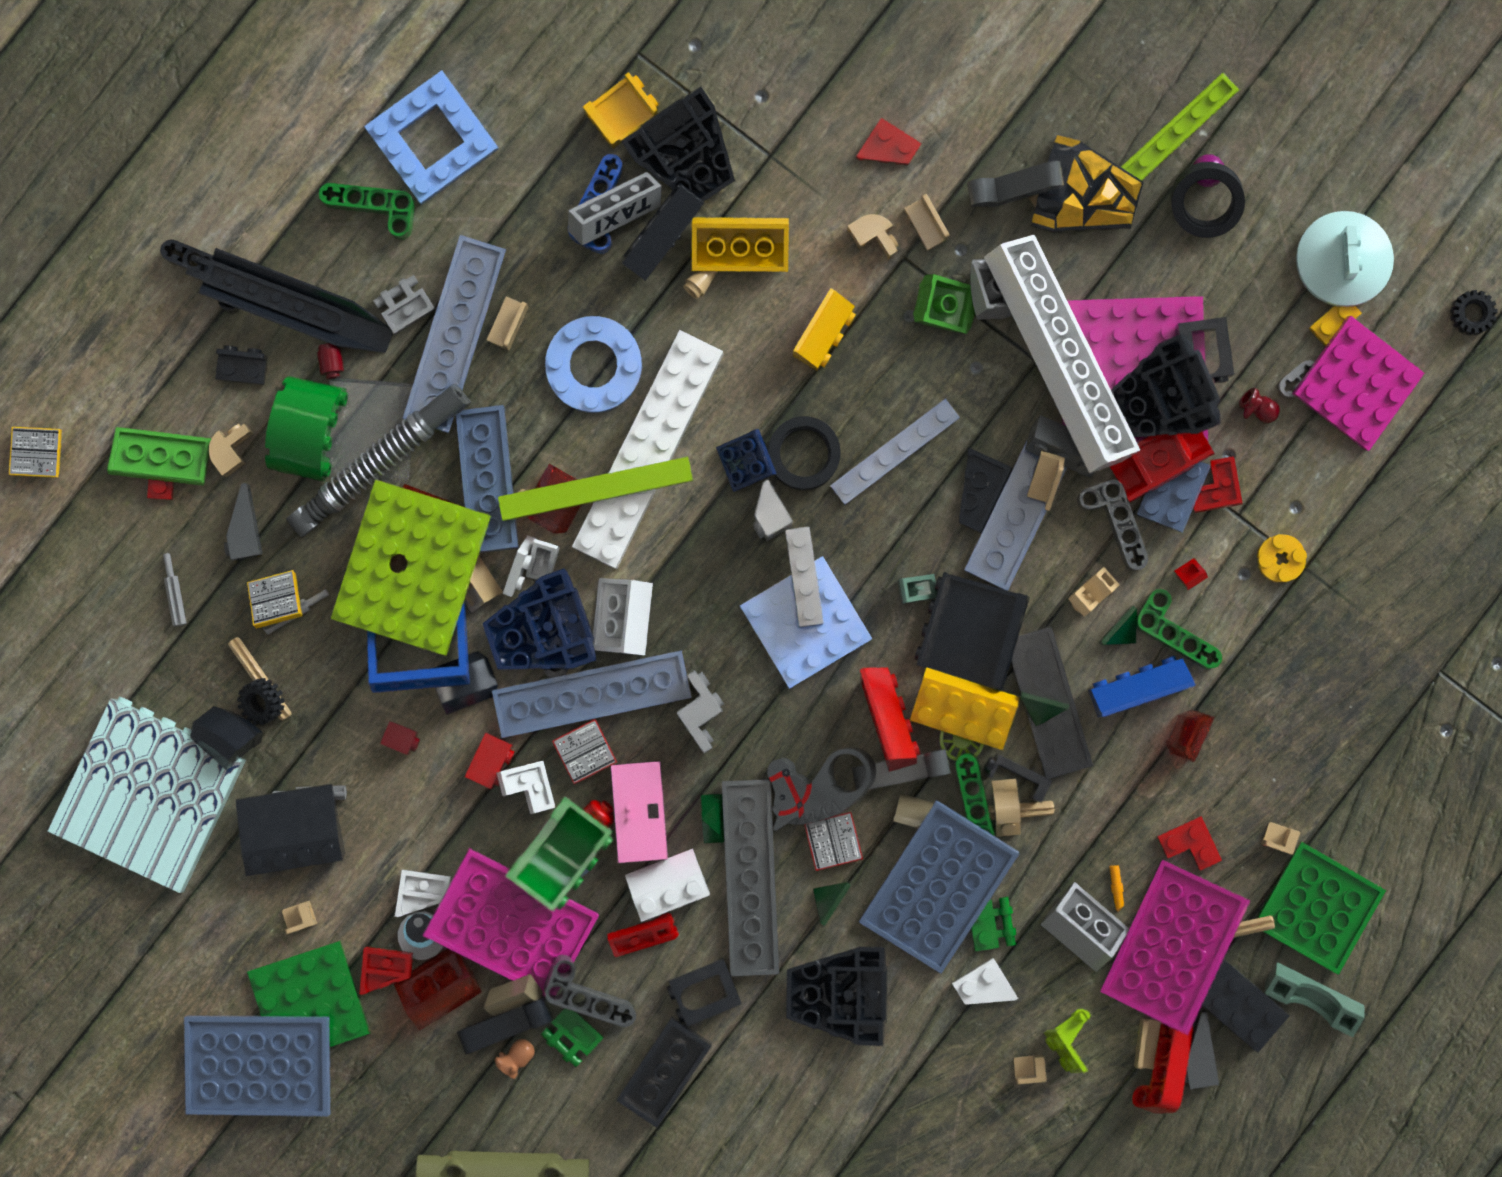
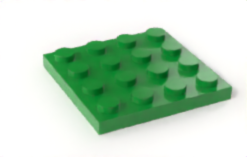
M1300 841L1257 918L1272 916L1275 924L1274 929L1262 932L1339 975L1386 890Z
M341 940L247 971L261 1016L329 1017V1047L370 1034Z

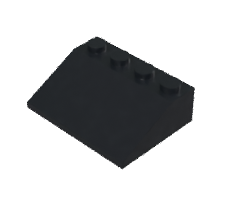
M332 783L236 799L241 853L246 876L343 860L345 849Z

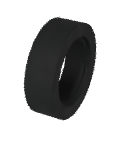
M1201 162L1188 167L1177 177L1171 191V205L1173 215L1182 229L1197 237L1212 238L1227 233L1239 222L1245 208V196L1241 181L1234 171L1220 163ZM1200 180H1218L1224 183L1232 194L1228 210L1217 219L1199 220L1191 216L1184 206L1186 192L1194 183Z
M808 416L795 417L781 424L773 433L768 447L769 456L777 473L775 474L776 478L784 485L796 490H812L828 482L837 470L841 455L839 440L831 427L817 418ZM800 430H808L818 434L824 440L828 449V459L823 469L815 475L800 477L790 473L784 467L780 457V449L784 440L790 434Z

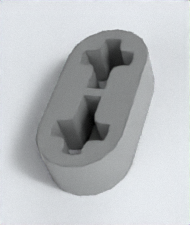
M1307 360L1302 362L1282 378L1278 384L1280 395L1285 398L1294 397L1292 391L1286 392L1284 390L1286 387L1284 382L1291 383L1296 379L1298 383L1293 387V390H1295L1302 380L1300 375L1305 371L1303 367H1311L1314 361Z

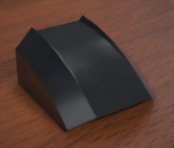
M480 652L468 654L470 684L435 687L446 715L493 697L492 690H497L498 683L489 660ZM459 658L432 669L459 666Z
M213 706L193 722L190 737L227 771L244 754L261 743L263 732L242 716L230 710Z

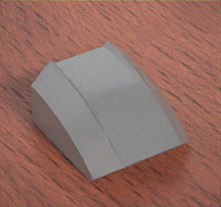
M972 260L971 294L977 319H1003L1012 316L986 260Z

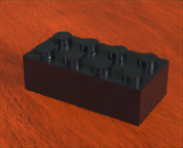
M1224 958L1202 1003L1206 1010L1257 1053L1290 1016Z
M671 1017L616 1101L658 1128L712 1047V1043L674 1017Z

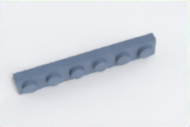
M945 398L831 484L830 487L842 503L846 505L960 419L959 415Z

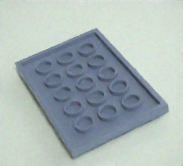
M936 800L865 910L859 923L942 974L1018 857L1019 851Z
M184 1017L186 1115H330L329 1017Z

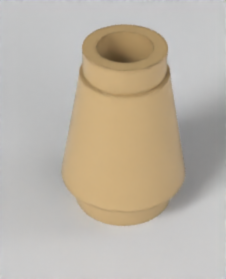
M697 271L685 280L686 284L683 287L689 295L698 299L700 296H704L718 271Z

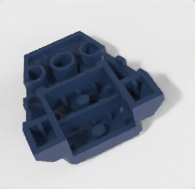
M565 568L541 576L530 588L517 595L518 597L510 604L502 607L482 623L497 669H568L596 661L593 646L594 637L579 592L573 587L571 578Z

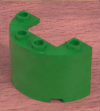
M288 376L282 382V385L285 386L284 390H278L268 421L265 448L269 449V455H265L266 466L269 470L325 482V478L329 477L332 464L329 463L330 458L325 455L326 451H330L332 445L331 429L332 427L335 428L337 424L338 414L335 412H341L342 406H346L348 393H346V388Z
M566 797L563 798L551 814V818L524 854L518 858L506 874L507 878L552 911L556 908L559 910L563 908L569 899L566 897L571 889L574 891L578 889L584 880L581 878V875L586 869L588 871L592 870L598 862V859L595 858L600 849L605 851L613 840L610 837L611 830Z

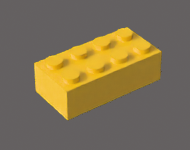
M926 667L910 721L1003 750L1018 707L1019 697Z

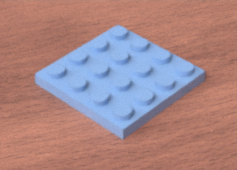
M823 556L815 560L823 624L799 628L791 575L740 605L789 689L872 640V637Z

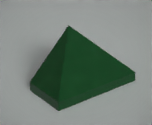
M1134 605L1130 606L1099 643L1101 645L1136 644L1137 608Z
M1024 692L1019 694V698L1035 726L1046 722L1069 708V704Z
M701 795L704 843L725 842L723 795Z
M847 881L813 888L819 920L822 925H826L850 888L851 884Z

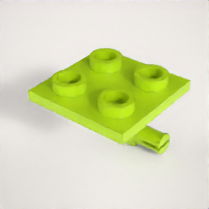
M1077 1009L1071 1014L1070 1018L1059 1026L1044 1032L1047 1037L1045 1039L1046 1044L1052 1051L1057 1052L1060 1057L1059 1063L1066 1072L1084 1073L1087 1071V1068L1071 1046L1084 1023L1090 1019V1013L1084 1009Z

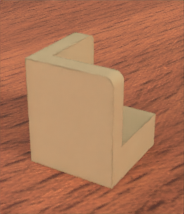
M1269 822L1261 844L1293 855L1300 831Z
M310 901L282 910L287 929H285L286 934L317 924Z
M1043 1055L1014 1057L1015 1082L1017 1084L1047 1082Z

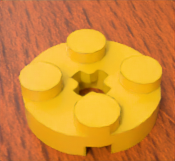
M1278 534L1266 539L1260 545L1257 552L1258 567L1262 575L1268 580L1288 582L1296 579L1304 570L1307 553L1303 545L1296 538L1290 535ZM1284 552L1287 555L1286 559L1288 561L1286 564L1281 563L1279 565L1276 563L1278 560L1276 554Z

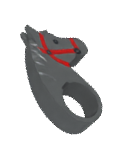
M847 747L835 751L827 758L812 782L806 776L797 774L794 763L788 758H780L771 762L768 766L767 774L775 791L774 806L771 809L777 816L773 830H779L787 824H809L824 820L844 812L855 805L866 795L875 781L876 766L872 757L866 751L857 747ZM843 754H852L858 757L865 766V781L858 790L844 791L843 787L837 786V781L834 777V765Z

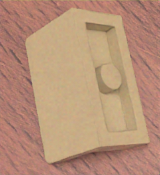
M924 194L920 200L904 208L927 251L949 239L950 234L927 194Z
M506 296L487 341L510 350L529 308L527 303L523 301L521 303Z
M1041 451L1027 497L1046 502L1045 510L1050 511L1064 469L1065 458Z
M479 555L464 599L471 613L502 594L501 588Z
M1140 1017L1134 1066L1137 1069H1153L1161 1022L1158 1020Z

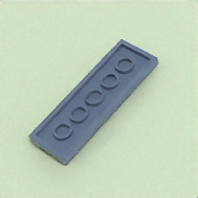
M498 405L462 410L456 415L465 508L491 516L479 553L518 549L516 519L503 521L498 501L499 496L513 494L505 407Z
M1027 440L964 568V571L1007 591L1047 511L1045 510L1046 502L1027 497L1039 456L1025 450ZM1064 467L1059 484L1065 474V471L1067 469L1066 467Z

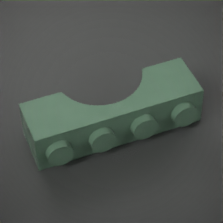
M1276 962L1265 981L1266 995L1286 1005L1289 1003H1299L1308 1006L1321 1014L1331 1027L1351 1037H1354L1365 1018L1363 1004Z

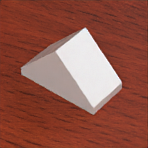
M535 539L530 555L532 560L526 572V577L537 580L541 576L552 573L560 548Z

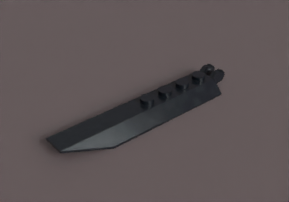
M215 248L211 261L196 255H192L190 259L196 264L208 267L206 275L198 273V271L193 269H187L185 272L186 275L203 281L199 294L335 346L382 353L387 351L393 335L391 328L353 300Z

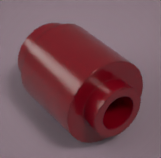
M330 343L319 345L317 358L320 375L326 376V379L339 378L340 373L344 372L341 349Z

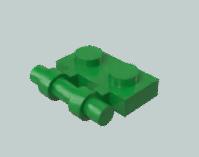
M1008 897L999 898V908H993L992 899H990L973 924L971 931L975 951L999 948L998 938L1005 937L1006 946L1016 945L1015 935H1017L1016 928H1013L1011 917L1013 908L1009 905ZM1001 915L1004 929L997 930L994 916Z
M566 1008L551 1022L558 1030L553 1034L546 1028L540 1034L547 1041L546 1044L550 1048L553 1046L563 1055L562 1059L566 1063L570 1062L575 1068L582 1062L576 1053L581 1050L587 1056L604 1038L578 1012ZM563 1035L574 1043L570 1049L560 1040Z

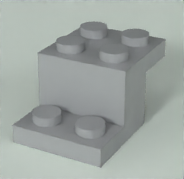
M694 670L687 677L700 694V697L676 713L705 753L713 748L710 743L714 740L706 729L701 731L699 727L723 711L721 706L724 703L716 692L710 693L707 688L710 683L702 672L697 674Z

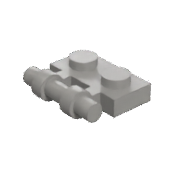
M414 275L406 280L403 278L397 286L389 291L384 290L380 293L381 296L373 300L377 308L384 304H387L389 309L381 314L395 335L436 310L422 288L416 292L412 291L411 287L419 283ZM405 292L407 298L395 304L393 299Z

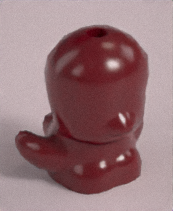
M1256 388L1247 390L1239 401V407L1244 410L1243 416L1245 419L1249 418L1253 413L1258 420L1269 424L1279 417V404L1267 396H1261Z

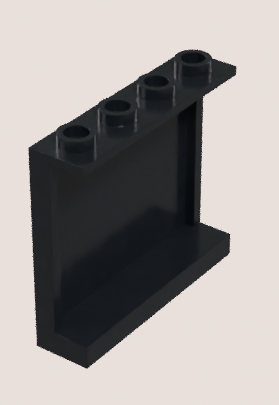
M943 572V576L938 577L935 585V590L938 591L936 600L932 599L928 613L931 614L929 623H925L922 629L921 636L924 637L922 647L918 646L915 653V660H918L916 665L1003 690L1030 597Z

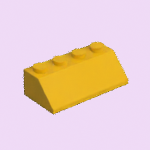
M789 218L692 219V271L788 272Z

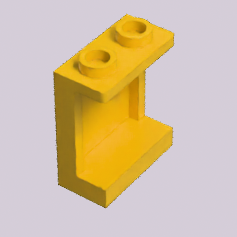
M629 72L625 74L623 80L593 103L589 101L583 106L585 114L613 149L621 143L623 138L658 113L656 108L659 106L658 102L651 94L648 96L642 90L644 85L637 75L632 77Z

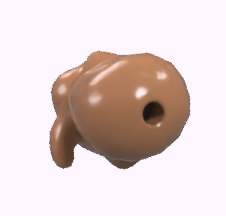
M526 1039L517 1040L513 1043L507 1055L500 1052L499 1057L495 1058L496 1067L507 1076L515 1079L519 1068L525 1067L533 1058L535 1053L534 1046Z

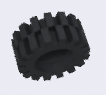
M1477 290L1465 292L1453 302V307L1450 309V313H1452L1450 319L1455 322L1453 326L1455 328L1458 327L1460 329L1459 332H1465L1466 335H1478L1492 327V323L1497 318L1495 317V314L1498 313L1497 309L1494 308L1496 305L1495 301L1492 302L1490 300L1492 297L1490 295L1486 296L1484 291L1477 292ZM1469 304H1476L1482 309V317L1479 321L1472 322L1466 318L1465 309Z
M265 678L254 680L244 685L238 693L241 695L237 697V701L241 702L238 705V709H243L244 712L241 715L243 717L247 715L246 720L249 722L253 721L254 725H264L276 719L282 714L280 711L284 710V706L281 704L285 701L284 698H280V695L283 693L281 690L277 692L276 689L279 686L277 684L271 685L272 680L270 679L265 680ZM256 694L263 698L266 706L265 710L259 706Z

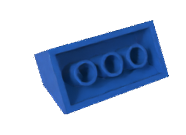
M1172 656L1161 660L1162 665L1153 668V665L1149 664L1138 668L1140 673L1130 675L1128 671L1116 675V681L1107 683L1105 679L1093 683L1094 688L1088 691L1097 717H1105L1196 686L1183 658L1176 660V657Z

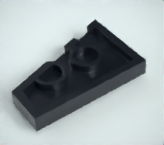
M968 447L959 524L982 533L1007 482L1012 467Z

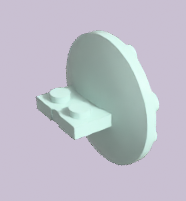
M1350 211L1333 212L1313 222L1301 237L1296 253L1298 274L1307 290L1322 302L1338 307H1353L1373 299L1389 281L1394 263L1393 249L1384 230L1367 216Z

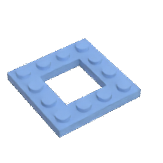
M443 71L437 73L364 126L421 205L499 149ZM438 105L464 143L425 170L399 133Z

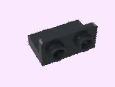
M224 345L223 349L216 350L218 355L216 380L265 385L268 356L262 354V350L247 348V352L238 351V347Z

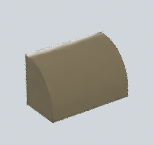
M900 793L893 822L919 828L935 802Z
M529 974L490 989L484 1009L489 1014L497 1016L539 1000L543 991L532 975Z

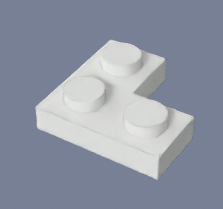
M543 761L497 772L502 796L524 791L530 814L555 808Z

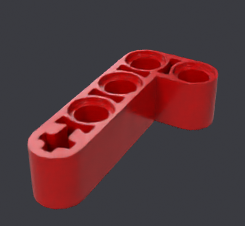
M1161 1022L1151 1084L1138 1086L1132 1096V1102L1135 1107L1155 1114L1175 1113L1179 1109L1193 1036V1024L1187 1035Z

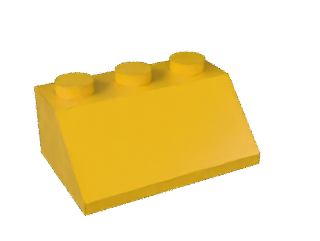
M830 288L795 346L793 357L817 371L820 366L825 368L832 356L828 352L832 346L837 347L844 336L840 332L845 325L849 327L856 316L853 313L855 306L834 289Z

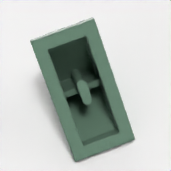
M934 574L902 578L897 581L902 604L935 599L938 591L935 590L936 580Z

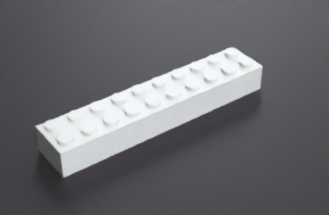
M1035 235L1000 244L984 258L1089 473L1123 462L1139 452L1140 449Z
M679 330L609 473L672 459L723 357L722 350ZM657 489L594 502L572 547L617 570Z

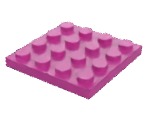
M1347 316L1292 394L1365 451H1370L1425 373L1354 317Z

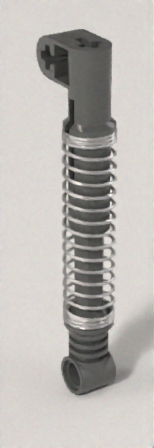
M457 383L452 384L422 410L409 414L407 420H402V425L397 424L396 430L391 429L390 434H385L384 439H379L378 444H373V449L367 448V454L361 453V459L355 458V463H349V468H343V473L338 472L337 478L332 477L331 482H326L318 489L317 495L311 501H308L306 505L301 506L286 518L287 522L299 537L303 538L320 524V521L322 522L324 518H327L329 514L333 512L338 513L341 509L345 508V503L349 504L347 496L355 499L353 491L361 495L359 486L367 490L365 481L373 485L371 476L375 480H379L376 472L384 475L386 469L390 471L391 465L396 466L397 460L402 461L403 455L408 456V451H414L415 445L420 447L419 442L421 440L426 442L431 438L438 426L459 414L472 402ZM363 455L367 456L368 458L363 460ZM351 465L356 466V468L352 470ZM345 469L350 471L347 475L345 474ZM339 474L344 476L341 480L339 478ZM333 479L338 480V482L334 484Z

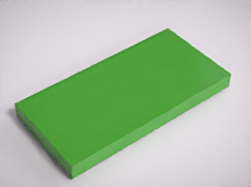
M116 427L107 473L204 486L210 457L209 444L211 438Z

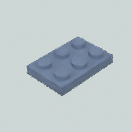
M1200 462L1194 465L1192 469L1154 491L1147 492L1137 515L1183 533L1211 466Z

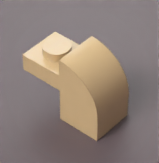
M869 214L862 216L847 226V231L859 249L877 240L888 259L897 255V247L899 245L892 234L889 236L887 232L892 230L893 224L885 217Z
M237 424L228 431L229 435L227 437L221 431H217L210 441V459L220 474L226 478L246 464L235 450L236 446L253 435V432L245 424L242 426Z
M1103 567L1068 599L1073 608L1085 617L1120 584Z
M1016 779L992 781L996 836L1021 835V816Z

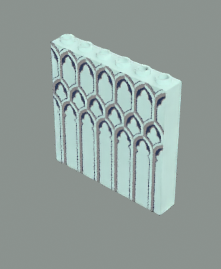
M119 696L118 700L110 699L48 832L178 893H182L187 887L246 760L243 758L238 759L226 771L191 739L192 729L185 727L184 730L175 727L176 722L165 717L162 720L153 717V711L144 707L138 710L131 706L133 702Z

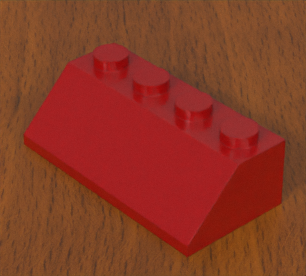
M888 667L860 669V682L889 772L917 764V756L920 755L917 742H912L909 733H912L913 730L909 718L904 719L902 713L906 708L902 696L897 697L895 688H898L895 674L890 675Z

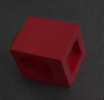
M389 721L380 744L410 755L411 751L415 752L419 745L420 738H417L419 732Z

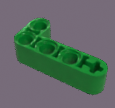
M326 183L320 188L319 198L328 208L389 215L388 229L393 237L398 240H405L411 235L415 204L407 192L336 183ZM331 191H333L337 196H342L343 201L340 197H332L331 201H329L326 195H330ZM354 193L361 194L360 201L356 204L350 203V196ZM384 196L385 201L381 206H374V198ZM400 199H408L409 204L406 208H397V202ZM398 222L406 224L405 230L401 233L394 231V226Z
M1164 589L1152 591L1137 614L1136 628L1202 668L1212 669L1218 667L1222 662L1221 651L1166 619L1164 615L1171 604V596ZM1155 594L1164 596L1165 603L1162 607L1154 604L1153 598ZM1145 614L1150 615L1153 619V624L1150 628L1144 627L1141 623V618ZM1165 627H1170L1174 632L1171 640H1166L1162 636V630ZM1186 639L1192 640L1195 645L1194 650L1190 653L1186 652L1183 648V643ZM1201 646L1204 647L1201 652L1205 654L1213 653L1212 658L1215 659L1214 662L1206 663L1207 658L1202 654L1198 655L1197 658L1195 657L1199 653Z
M964 753L956 761V770L967 819L995 836L978 758L972 753ZM965 758H968L970 762L973 761L974 765L970 767L971 775L976 773L977 776L963 778V776L968 775L967 768L961 766ZM970 781L976 782L979 785V792L970 794L966 789L967 783ZM975 805L982 806L985 811L984 816L981 818L974 817L971 812L972 807Z

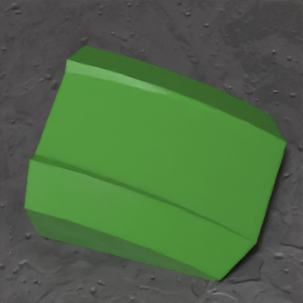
M935 274L925 275L919 284L920 288L913 312L915 322L967 334L972 327L975 315L971 285Z

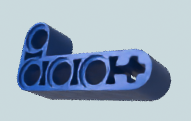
M608 154L603 157L579 205L603 194L597 193L594 190L598 183H605L608 186L605 192L615 188L623 172L620 157L615 154ZM615 162L617 169L610 171L609 178L612 180L610 181L606 177L608 173L607 164L612 165ZM569 233L570 238H571L574 242L580 244V243ZM609 233L602 235L607 238V243L603 247L596 246L594 240L582 246L595 253L605 254L610 250L612 241Z

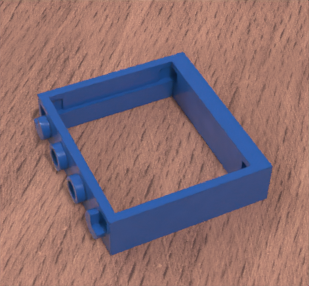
M465 600L457 620L459 666L378 674L376 633L367 631L369 685L372 693L470 684Z

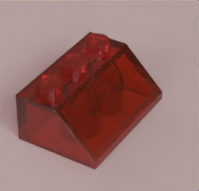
M446 949L413 969L409 979L393 983L407 1016L419 1030L482 993L477 979L464 957L450 949Z

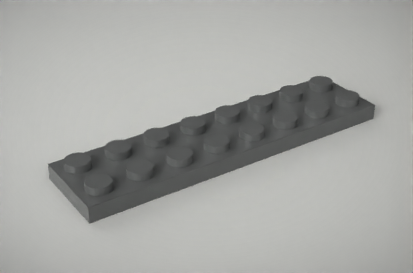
M770 779L722 781L731 976L779 974Z

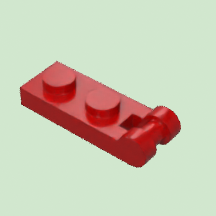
M664 913L658 919L608 933L607 939L614 957H619L674 940L678 937L679 932L677 927L673 925L672 915Z

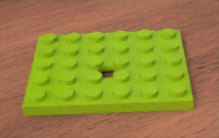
M375 480L331 619L447 655L491 516ZM397 554L404 555L408 561L406 570L400 573L393 572L390 567L392 557Z

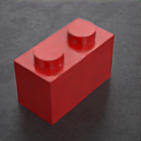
M485 733L465 777L489 789H493L495 785L499 787L497 772L502 771L505 763L510 764L515 751L511 750L513 745L489 733Z

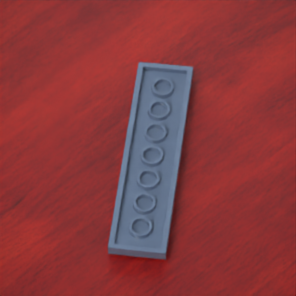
M462 235L459 236L403 415L404 420H407V416L414 411L422 410L452 384L457 383L461 390H463L506 249ZM454 417L443 422L436 430L449 433Z
M682 650L492 690L502 738L692 698Z

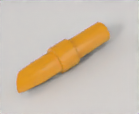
M1119 865L1109 866L1112 883L1110 884L1111 892L1113 893L1116 911L1119 912L1124 907L1123 883H1121Z

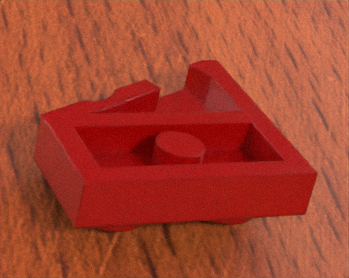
M365 947L363 949L359 994L364 995L373 990L409 979L412 971L413 953Z

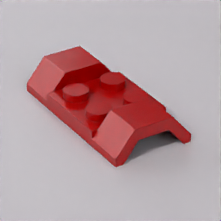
M1203 432L1198 434H1162L1148 436L1138 442L1139 452L1123 462L1109 467L1117 480L1123 485L1129 502H1132L1147 492L1154 491L1187 472L1194 465L1215 453Z

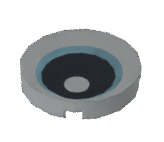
M427 911L415 912L408 915L400 924L398 943L403 952L413 953L414 959H429L436 956L444 947L423 936L433 913Z

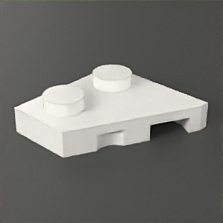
M527 535L518 549L503 594L512 597L516 589L521 590L525 581V577L522 575L524 570H528L532 560L530 555L536 538Z
M402 870L395 917L439 904L450 884L451 876Z
M994 958L952 982L965 1005L1018 999Z

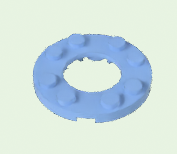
M587 316L569 322L556 333L547 350L545 368L549 384L560 400L582 412L600 413L618 407L632 395L640 380L642 359L635 339L625 327L605 317ZM587 341L605 343L613 350L617 357V369L614 377L609 383L601 387L590 388L581 385L574 379L570 371V360L573 352L579 345Z

